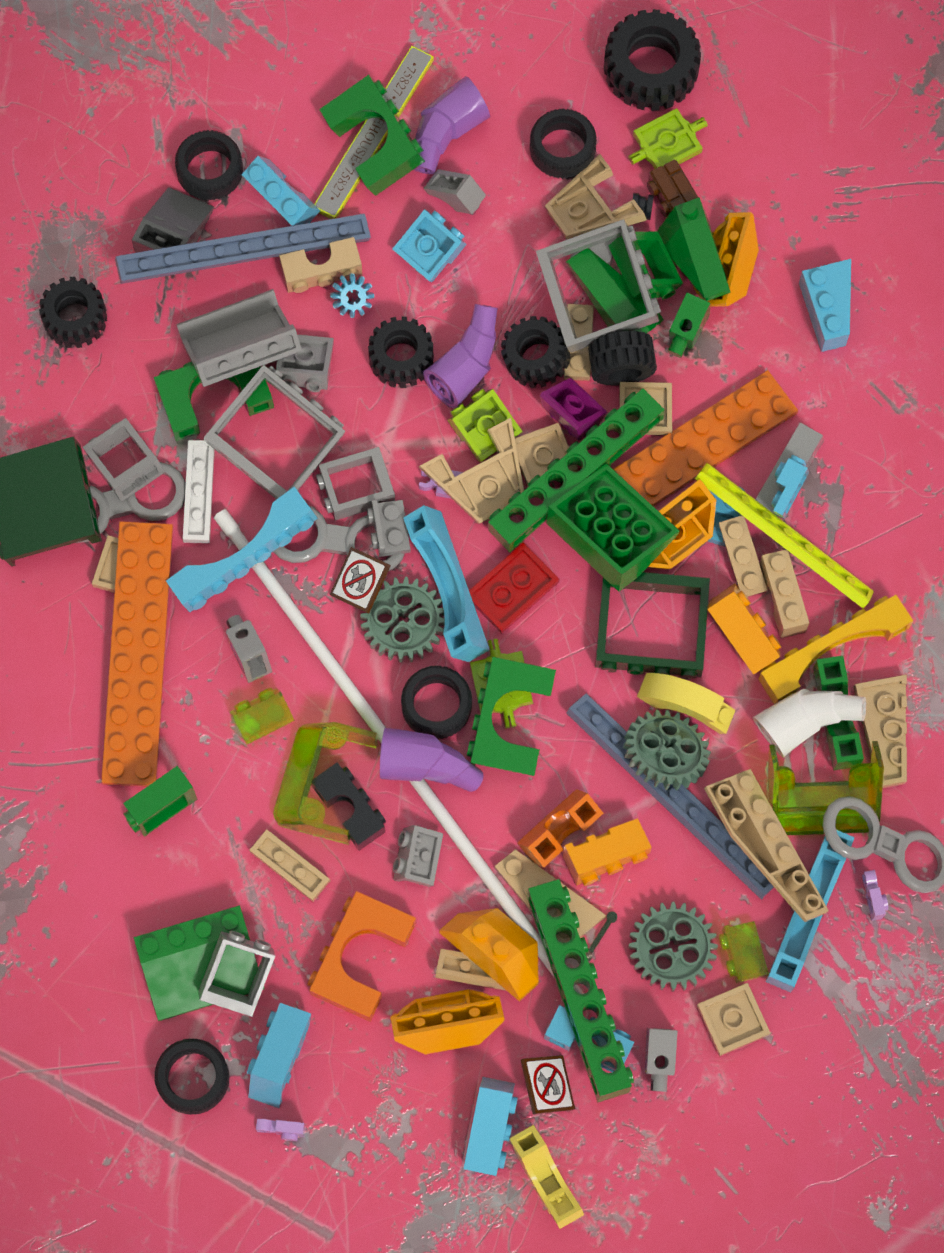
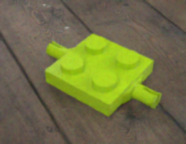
M676 108L635 129L633 136L640 145V150L628 155L629 161L634 165L646 159L656 169L673 160H677L681 164L702 153L703 148L697 140L695 132L708 126L705 118L701 117L689 123Z
M493 639L495 649L493 648L492 640L487 641L490 656L482 660L470 662L477 699L479 698L480 689L487 686L488 678L483 677L486 661L492 662V657L525 663L522 651L504 654L500 652L498 639ZM512 691L503 695L496 702L492 713H503L505 728H510L509 718L512 727L517 726L513 711L519 707L534 704L531 692ZM479 704L480 713H481L482 705H483V704Z

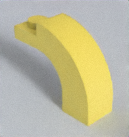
M646 673L637 695L638 698L655 709H669L687 714L719 734L727 733L735 713V709L724 703L725 698L688 680L666 674Z
M532 1125L509 1138L531 1184L559 1229L583 1216L582 1208L563 1180L546 1143L535 1126Z

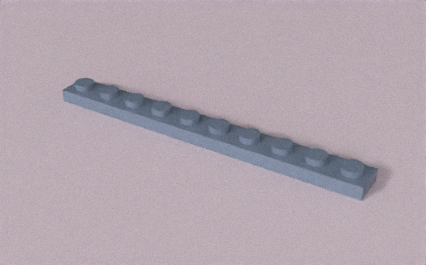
M365 214L120 255L115 257L120 283L124 284L279 257V255L303 249L307 252L330 248L329 243L354 237L356 243L369 241L371 236Z
M587 693L566 712L568 716L761 900L774 888L730 837L724 824L682 784L678 790H675L672 784H670L668 790H665L663 783H659L657 787H654V780L650 779L645 783L644 778L646 775H635L638 768L629 767L631 759L624 757L627 752L623 748L626 741L624 737L627 731Z

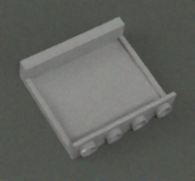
M273 289L176 324L183 346L203 387L302 351L296 329L293 324L290 325L278 305Z

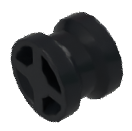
M634 192L633 199L644 212L646 219L650 220L654 195L649 194L645 197Z

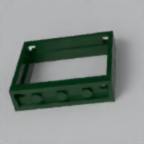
M643 572L638 578L623 588L700 595L695 661L605 653L610 587H614L603 577L595 668L608 670V672L627 670V673L632 675H641L643 672L681 675L682 679L687 680L688 677H701L704 666L710 578Z

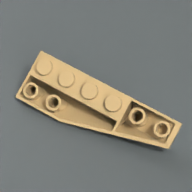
M751 769L706 786L704 789L730 837L800 918L807 922L829 911Z

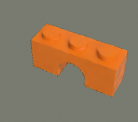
M576 789L520 839L517 844L532 862L544 868L564 850L561 843L567 836L578 830L585 831L604 813L588 793Z

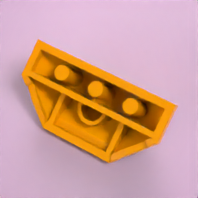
M751 212L728 213L724 218L725 221L713 231L731 293L709 300L710 307L729 306L747 294L759 251L754 215ZM694 287V289H695V291L697 292L698 296H699L701 299L705 300V299L701 296V294L696 290V288Z
M701 479L659 510L680 532L648 567L672 569L713 537L717 500Z
M498 908L458 913L439 930L443 937L519 1002L538 985V942Z
M470 989L415 999L403 1007L398 1014L395 1013L390 1017L394 1040L423 1054L479 1045L505 1021L499 996H490L486 993Z

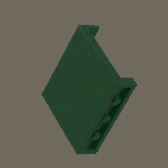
M74 436L0 458V558L2 560H5L13 567L16 566L15 560L87 539L92 544L102 541L81 444Z

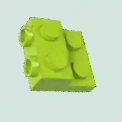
M484 389L479 390L470 397L473 402L466 407L462 403L457 408H454L450 412L452 417L447 420L461 441H465L479 462H482L497 451L487 432L488 429L511 418L514 437L523 432L494 389L486 392Z

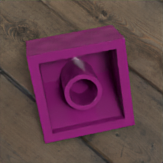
M572 378L543 391L540 395L542 407L578 441L586 438L585 435L594 425L599 426L607 414V411Z

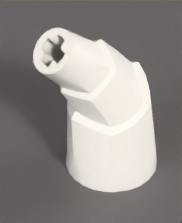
M802 689L752 718L769 744L784 758L797 746L818 732L821 727L839 723L841 720L864 721L866 698L845 695L842 691H809L808 689Z

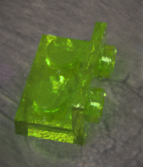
M265 689L258 694L259 698L251 702L248 700L241 701L234 706L235 710L230 712L246 744L295 721L281 691L278 689Z
M755 921L731 927L730 925L724 926L722 929L723 934H719V940L722 950H727L729 960L726 961L729 976H734L736 983L768 976L769 973Z

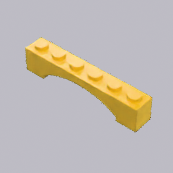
M897 595L891 598L887 596L880 598L873 604L875 607L868 611L862 609L852 615L851 621L843 624V622L835 624L829 629L830 633L823 637L816 635L807 641L806 647L801 650L794 648L784 655L785 659L778 663L773 661L761 669L762 672L758 680L772 702L776 704L798 692L801 687L799 680L805 671L818 658L831 649L846 642L865 637H885L889 641L908 630L913 623V619Z

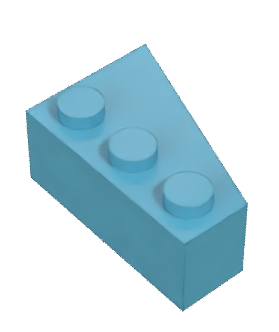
M851 259L804 270L801 273L799 286L821 352L846 346L850 335Z
M283 1003L279 1004L276 1012L271 1011L266 1027H269L267 1035H261L257 1050L260 1051L257 1059H251L247 1074L250 1075L248 1098L280 1108L282 1092L286 1083L289 1084L291 1070L296 1058L298 1059L310 1026L311 1013Z
M482 1077L463 1169L497 1176L498 1168L504 1169L507 1152L502 1151L503 1142L510 1140L512 1125L507 1124L509 1113L515 1114L518 1097H513L515 1083Z

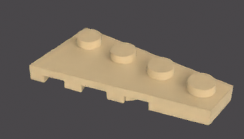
M907 674L858 683L853 687L855 696L866 698V715L862 724L879 789L902 785L907 782Z
M516 849L494 867L531 913L532 911L526 897L528 888L557 880ZM567 887L571 899L568 905L570 911H575L580 925L577 931L581 938L605 919L606 915ZM553 907L547 910L548 914L552 917L561 915L560 910ZM565 933L556 935L557 940L566 943L570 941V937Z

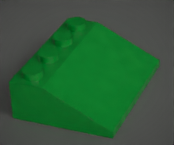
M607 463L548 506L546 524L618 592L638 578L680 532Z
M240 905L133 937L158 1021L214 1005L200 1000L198 991L221 931L226 933L236 931L243 934L245 939L250 940ZM226 945L211 985L238 994L248 995L258 970L255 954Z

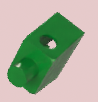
M686 293L669 330V339L672 342L667 352L681 358L686 347L694 348L709 318L710 302ZM683 329H689L690 331L684 332V331H682V330H683Z

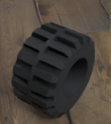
M70 277L69 281L61 278L59 279L60 283L57 285L53 282L49 285L51 290L45 289L43 292L44 299H40L39 302L41 308L39 309L40 317L51 340L55 339V342L60 346L64 342L66 348H71L72 345L82 348L83 343H87V345L92 344V338L98 339L101 336L99 330H105V321H107L106 307L99 289L96 290L92 282L87 284V280L84 278H80L79 281L76 280V277ZM72 304H80L88 308L85 315L75 321H65L59 317L62 310Z
M402 316L401 320L392 317L389 323L384 320L381 322V328L376 327L373 330V336H370L369 363L370 367L373 368L374 375L376 377L380 375L382 383L385 384L389 381V386L394 388L396 384H400V388H406L408 383L411 386L417 385V379L422 382L424 380V370L433 364V342L430 332L426 333V327L423 324L418 326V320L412 319L410 322L404 316ZM401 343L410 345L416 351L415 355L406 361L393 360L386 354L390 347Z
M530 316V320L526 321L525 318L520 319V324H512L510 326L512 331H506L504 334L506 340H502L501 343L503 349L501 354L509 373H511L515 381L518 380L523 386L528 383L530 388H536V384H540L541 388L546 387V383L549 381L551 384L555 383V377H562L564 375L563 368H568L569 362L567 359H570V352L566 347L560 327H557L554 321L548 322L547 318L542 316L540 320H537L536 316ZM545 344L549 346L547 352L539 359L526 360L523 358L525 351L533 345Z
M613 332L599 337V339L594 340L588 346L592 378L599 384L619 386L620 382H640L653 375L657 370L653 339L644 332Z

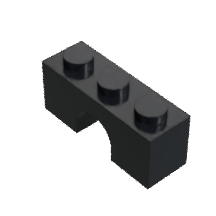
M337 762L311 780L312 788L327 808L339 801L348 802L354 807L353 815L342 825L345 833L360 851L385 833V826L383 824L386 823V820L378 809L373 811L369 806L370 798L362 788L357 789L352 783L355 778L346 766L341 768Z

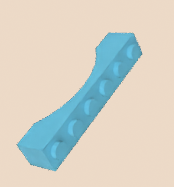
M293 487L272 503L270 513L263 527L253 540L240 551L215 563L187 565L166 580V582L189 612L198 610L206 604V600L225 591L228 584L236 578L244 577L255 564L267 560L274 550L289 544L293 536L300 531L308 530L318 518L297 489Z
M423 505L403 517L412 543L425 560L438 587L445 619L443 635L452 658L470 662L490 649L442 512Z
M836 830L840 839L851 847L855 837ZM824 836L809 876L827 906L846 858L834 851ZM795 911L793 912L765 982L790 993L792 992L822 915L804 922Z

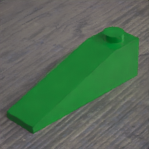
M700 197L675 206L658 229L671 259L706 301L731 293L711 226Z
M589 248L582 250L566 261L607 327L647 313L643 298L633 299L623 276ZM657 313L659 322L636 329L634 331L644 332L647 334L658 324H660L664 319L662 318L660 313Z

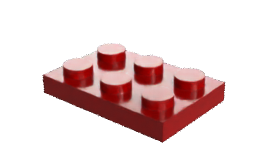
M523 542L473 586L469 592L474 606L502 634L556 586L560 579Z

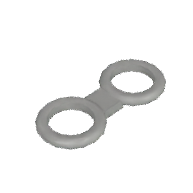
M159 462L165 472L163 475L173 480L176 486V493L168 506L156 510L145 508L138 503L135 493L121 502L113 490L102 493L95 486L90 485L92 498L97 502L100 509V515L97 520L100 534L107 528L109 520L135 513L138 517L149 521H161L175 515L185 501L186 482L181 473L173 466ZM87 539L77 543L89 542V540Z
M309 506L318 518L314 521L318 529L315 543L304 551L294 552L285 547H279L273 553L280 559L291 563H305L316 558L321 552L348 555L350 548H355L357 535L363 529L374 526V524H369L368 515L357 519L350 527L327 524L323 515L314 507ZM405 553L392 555L389 559L383 561L391 565L389 571L393 570L403 560Z
M855 797L838 798L829 804L823 816V830L826 840L832 849L842 857L858 860L867 858L874 853L893 862L895 872L902 883L916 892H934L944 885V846L934 835L922 830L908 831L902 835L888 827L880 826L878 816L871 806ZM849 808L856 810L866 820L869 828V837L863 847H850L838 836L835 820L841 809ZM911 842L924 843L935 854L938 867L937 873L931 881L918 880L908 870L905 863V851Z

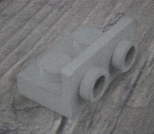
M373 499L371 508H367L369 524H374L375 533H371L373 549L378 548L379 557L410 553L408 530L403 519L405 517L403 500L378 503L377 499Z
M416 825L404 828L398 837V846L400 847L398 857L393 863V880L398 882L405 880L427 887L434 886L443 833Z

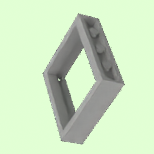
M624 219L536 251L566 347L571 353L588 347L594 340L606 334L619 331H634L659 322L657 313H660L661 309L657 298L651 297L649 289H652L653 285L648 273L644 274L641 265L645 264V260L641 250H636L633 242L637 240L633 225L628 227ZM622 236L647 313L577 338L553 261Z
M263 365L204 436V441L275 499H278L287 491L218 436L265 379L333 434L288 491L293 487L299 491L343 437L345 430L342 428L344 425L335 416L332 415L329 418L322 412L324 408L314 399L308 401L302 396L303 391L292 382L288 385L281 379L283 375L278 370H275L272 366L268 369Z

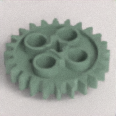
M394 577V585L390 586L386 580L384 581V589H380L370 613L360 614V619L366 621L361 624V630L368 631L364 635L365 640L373 639L370 643L371 649L379 646V656L388 652V660L390 661L394 655H398L400 663H402L404 656H408L410 662H413V654L417 653L422 659L424 649L430 653L433 652L431 643L440 644V639L436 635L443 636L444 629L439 627L445 626V619L441 618L444 616V610L439 608L442 605V600H434L437 591L433 590L428 593L427 583L419 587L417 578L413 584H409L408 577H405L403 583L399 584L398 579ZM402 597H407L412 602L408 606H402L398 603V600ZM418 604L422 605L421 608L414 610ZM382 614H389L392 619L387 623H382L378 620V617ZM420 616H425L429 619V622L425 625H418L415 620ZM399 617H408V622L406 623L403 620L399 622ZM394 628L389 635L385 634L386 631ZM399 633H406L409 639L405 642H399L395 637Z
M655 710L653 716L646 712L643 718L638 716L635 723H631L624 737L626 741L623 748L627 750L624 757L631 759L629 767L638 768L635 773L636 776L646 775L644 778L645 783L652 779L654 780V787H657L659 783H663L665 790H668L670 784L673 785L675 790H678L681 784L688 788L691 782L695 784L699 777L703 776L710 762L708 757L711 751L706 750L709 742L702 741L705 733L696 732L697 724L688 725L690 718L687 717L683 721L680 720V713L678 712L675 717H671L669 710H666L664 716L661 715L659 710Z
M673 901L670 909H666L665 905L661 903L659 912L650 907L649 912L651 916L649 917L642 913L640 918L643 924L639 922L634 923V927L639 933L631 932L629 936L636 940V942L628 945L629 949L636 950L629 957L630 960H638L634 970L643 969L641 979L650 976V986L654 985L656 981L660 982V990H663L666 984H670V989L674 992L676 984H680L684 991L688 981L695 987L697 985L696 976L704 980L706 975L703 969L711 971L713 968L707 961H715L717 958L716 955L710 953V951L717 950L718 948L717 944L710 943L717 936L716 933H708L712 923L703 925L702 922L705 915H700L698 918L694 916L696 913L695 907L690 912H687L686 903H683L680 909H676L675 902ZM679 924H684L689 928L690 933L687 936H680L677 934L675 927ZM659 931L662 933L664 940L659 943L652 942L649 938V933ZM691 939H696L697 941L695 944L678 946L676 952H673L672 948L655 954H650L649 952L652 949L668 947L670 941H673L674 945L685 943ZM687 950L693 951L697 955V960L692 963L685 961L683 952ZM660 957H665L670 961L671 966L668 969H661L657 966L656 960Z

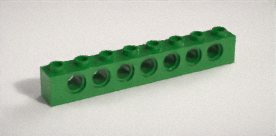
M644 388L638 393L632 392L624 400L623 406L618 410L616 408L612 409L606 415L605 421L600 426L594 425L586 433L585 439L580 443L578 441L574 442L567 449V454L563 458L553 460L547 467L548 471L542 476L536 475L531 479L526 490L522 493H515L509 499V504L501 510L499 508L494 511L489 517L488 531L511 552L547 521L549 505L606 463L610 466L663 420L665 409ZM628 415H635L639 420L631 422L626 417ZM615 431L620 436L618 438H610L607 436V433ZM590 448H597L601 452L598 455H591L588 453V450ZM576 464L582 469L578 472H573L568 467ZM558 481L562 486L554 489L549 486V483ZM532 498H539L543 503L535 506L529 501ZM520 515L524 519L516 523L511 521L510 517Z
M560 879L528 888L526 897L597 1103L627 1094L631 1090V1084L634 1083L633 1074L630 1067L625 1068L622 1057H625L624 1048L621 1041H616L613 1031L616 1030L611 1014H606L604 1005L607 1004L605 994L602 988H597L595 979L598 978L596 968L593 963L588 962L586 953L589 951L584 937L580 938L577 928L580 927L575 911L571 912L568 905L571 902L569 891L566 886L562 887ZM553 907L560 910L561 915L552 917L548 914L547 910ZM565 933L570 937V941L566 943L557 940L556 935ZM573 958L578 961L579 966L577 968H569L565 964V960ZM576 984H583L587 987L588 992L586 994H579L574 990V986ZM592 1010L596 1013L597 1018L595 1020H587L583 1016V1011ZM602 1036L606 1041V1045L596 1046L592 1042V1037ZM603 1062H610L615 1066V1071L607 1073L602 1070L601 1064Z

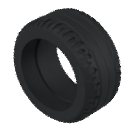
M554 109L543 114L534 124L530 134V155L534 164L543 173L545 172L546 175L553 176L554 178L567 179L568 177H575L587 168L595 157L597 143L595 129L587 117L572 109ZM568 130L577 134L585 146L578 154L561 158L547 152L541 142L545 136L553 131Z
M203 130V132L199 131L194 135L191 134L181 143L175 156V168L179 183L187 193L198 199L215 200L224 198L231 191L233 192L241 181L243 174L241 152L237 144L224 133ZM215 151L225 155L230 160L229 168L217 178L200 179L188 171L190 162L200 153Z
M429 666L422 668L407 680L401 695L402 713L409 727L415 732L434 735L437 739L452 736L465 726L470 717L472 695L469 685L458 672L448 667ZM434 683L451 687L459 696L460 701L457 712L449 719L439 722L424 719L414 708V697L417 692L423 687Z
M194 1038L177 1041L161 1054L156 1064L154 1078L157 1091L164 1102L177 1112L190 1115L207 1112L223 1099L228 1089L229 1069L221 1052L207 1041ZM201 1054L207 1057L214 1065L216 1072L215 1082L210 1091L200 1098L192 1100L180 1098L172 1091L169 1085L170 1069L179 1058L185 1055Z

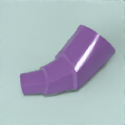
M467 76L451 86L421 112L422 118L415 138L424 150L421 152V155L425 162L414 170L423 174H434L440 155L444 154L450 141L459 138L490 118V113L483 97Z
M475 304L470 326L465 330L461 340L423 372L428 387L448 407L457 408L491 369L489 362L496 339L495 324L498 309L496 307Z
M393 728L384 729L380 754V779L422 781L427 779L443 784L450 783L469 792L477 790L481 785L484 777L483 772L465 759L460 752L440 742L434 735Z

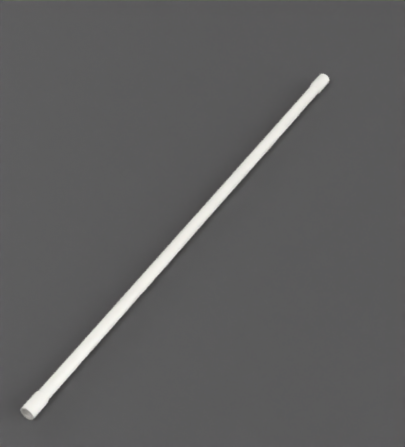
M227 509L215 515L214 520L239 551L249 543ZM264 562L255 564L251 568L382 744L385 725ZM424 779L422 781H409L509 918L538 942V957L554 977L540 935ZM576 984L574 990L579 994H584L578 984Z

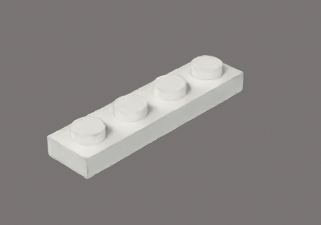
M188 440L183 524L184 543H210L215 449L203 440Z

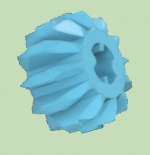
M350 273L349 281H346L343 275L340 276L343 284L340 286L338 283H333L332 285L339 292L330 293L331 298L338 299L332 304L333 307L338 308L342 306L339 312L341 315L346 314L349 309L351 318L355 317V310L357 309L360 315H364L365 312L362 306L372 307V304L366 299L374 298V293L367 292L372 288L371 283L363 285L365 277L362 275L355 282L354 273ZM353 290H356L355 293L358 298L356 300L352 298V301H348L347 292L351 291L353 293Z

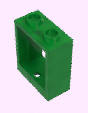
M635 232L637 240L633 241L636 250L640 249L642 254H644L655 279H651L653 288L649 289L651 297L662 299L672 297L676 293L675 290L683 285V282L659 232ZM620 236L608 247L633 299L642 298L623 237ZM641 265L643 273L647 274L648 271L645 265Z
M176 766L124 802L126 812L123 815L135 833L140 830L145 837L198 799L193 786L180 768Z

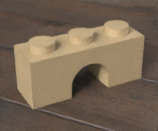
M354 237L329 243L331 257L326 263L321 265L311 263L307 259L304 249L279 255L288 293H302L315 286L326 287L335 281H339L342 275L346 278V281H349L350 273L355 274V279L359 275H363L362 264Z
M788 550L762 555L759 564L767 589H770L774 603L773 615L780 638L805 633L809 626V620Z

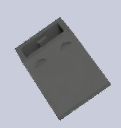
M168 187L144 216L132 238L135 253L196 243L214 210V206Z

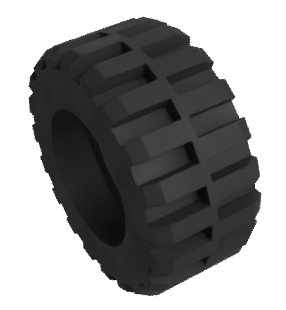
M653 9L651 13L641 10L638 11V15L629 14L625 17L624 23L619 21L614 26V31L610 32L605 47L604 74L606 75L608 86L610 88L613 87V93L617 98L624 97V103L629 106L632 103L636 104L637 109L644 110L645 107H651V111H658L660 106H664L665 109L673 107L674 101L680 103L685 99L686 94L691 93L694 83L698 78L701 52L699 39L695 38L696 33L692 27L686 28L687 22L680 17L678 20L675 19L674 14L668 11L666 14H662L657 9ZM643 47H658L667 51L673 57L676 64L666 72L649 74L637 69L629 60V56L637 49Z

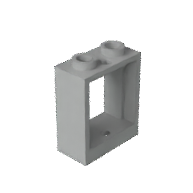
M126 418L113 424L110 429L91 439L88 444L83 446L89 460L121 502L165 473L156 456ZM131 437L145 455V458L116 478H113L99 457Z
M379 447L319 465L320 474L316 475L320 490L325 489L327 498H324L325 507L328 514L333 512L335 521L366 512L367 508H371L373 499H377L378 503L395 501V493ZM371 462L381 492L338 504L329 475Z
M221 931L198 991L200 1000L252 1017L275 959L274 949L271 948V944L256 939L255 942L247 940L243 934L236 931H229V933ZM226 945L263 956L248 996L211 985Z

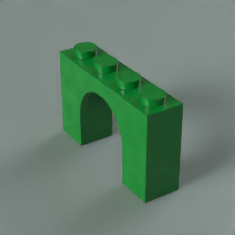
M367 75L319 110L329 127L339 137L364 120L379 118L386 121L388 135L384 146L379 152L355 168L367 189L376 196L421 165L425 160L421 155V152L424 151L416 138L412 140L408 134L412 131L404 119L400 120L396 115L399 112L396 104L392 99L387 100L384 94L387 93V90L379 79L375 82L370 75Z
M188 362L183 368L174 371H162L158 376L154 377V381L175 440L179 441L200 434L199 425L191 405V397L196 387L201 384V381L192 362ZM261 366L229 377L227 380L233 382L241 392L260 370ZM265 379L245 402L249 416L274 408L273 398Z
M492 657V662L486 661L483 677L488 678L487 686L480 689L478 704H483L481 715L475 714L472 730L477 731L475 741L470 740L467 756L472 757L471 763L531 776L535 775L540 749L512 744L503 740L494 729L492 712L496 702L503 695L512 691H526L551 697L556 670Z

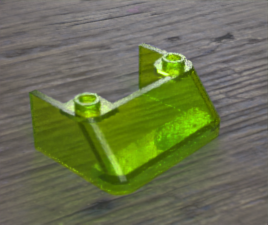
M338 722L302 725L296 733L273 814L276 823L287 829L349 845V830L323 824L325 808L319 800L309 798L308 793L322 747L336 750L343 747L347 741L377 749V733Z
M872 741L871 763H861L853 766L849 771L848 781L795 783L793 770L786 766H779L775 745H769V803L787 835L824 834L823 816L829 804L838 798L848 796L861 799L871 806L880 822L884 764L878 741ZM845 808L838 812L835 820L836 830L843 833L869 832L866 820L856 810Z

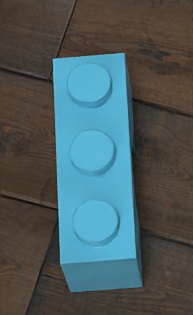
M257 156L243 172L242 176L292 226L310 223L320 212L304 193L298 192L285 181L286 175L270 159Z
M559 1005L545 1033L544 1039L569 1051L576 1039L566 1010ZM616 1029L613 1034L616 1041L620 1040L625 1052V1057H622L625 1064L634 1042L630 1040L631 1036ZM602 1036L592 1037L599 1047L606 1045V1041ZM603 1062L601 1064L602 1068L610 1072L615 1071V1066L612 1063Z

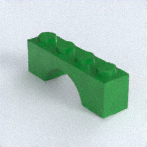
M836 656L817 659L813 667L817 691H842L843 694L848 695V677L844 657ZM841 720L839 723L825 726L833 771L860 767L864 756L860 736L855 729L853 721Z

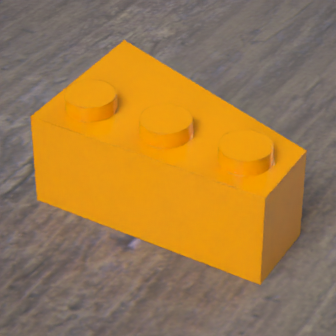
M734 583L709 600L707 610L754 675L780 657L779 649L781 645L773 634L769 636L764 628L766 623L758 612L754 613L750 607V600Z
M638 818L607 830L608 832L597 837L594 834L585 838L586 841L579 845L573 846L572 842L564 845L563 858L576 886L581 883L584 886H588L598 881V876L606 872L609 875H613L624 869L622 866L631 861L633 864H638L648 858L647 854L651 852L652 847Z

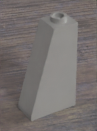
M799 423L755 500L774 514V507H772L771 503L778 490L784 491V489L778 487L776 476H774L780 463H786L791 455H795L806 461L805 464L807 465L805 467L808 468L824 442L823 435Z

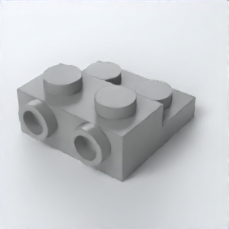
M298 335L302 351L278 359L276 370L283 375L281 379L288 385L292 382L298 387L307 388L310 392H319L321 389L327 390L334 338Z

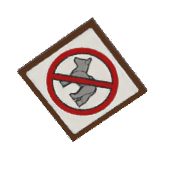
M351 547L330 595L369 614L391 565Z
M563 1055L521 1059L533 1115L575 1110Z

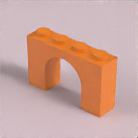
M356 891L353 898L350 896L347 898L342 910L346 914L342 922H336L331 933L334 939L330 947H324L319 958L322 965L318 972L313 971L307 986L311 987L309 991L312 996L371 1022L382 998V993L353 980L346 974L341 964L343 951L352 939L364 934L378 935L406 947L416 925V918Z

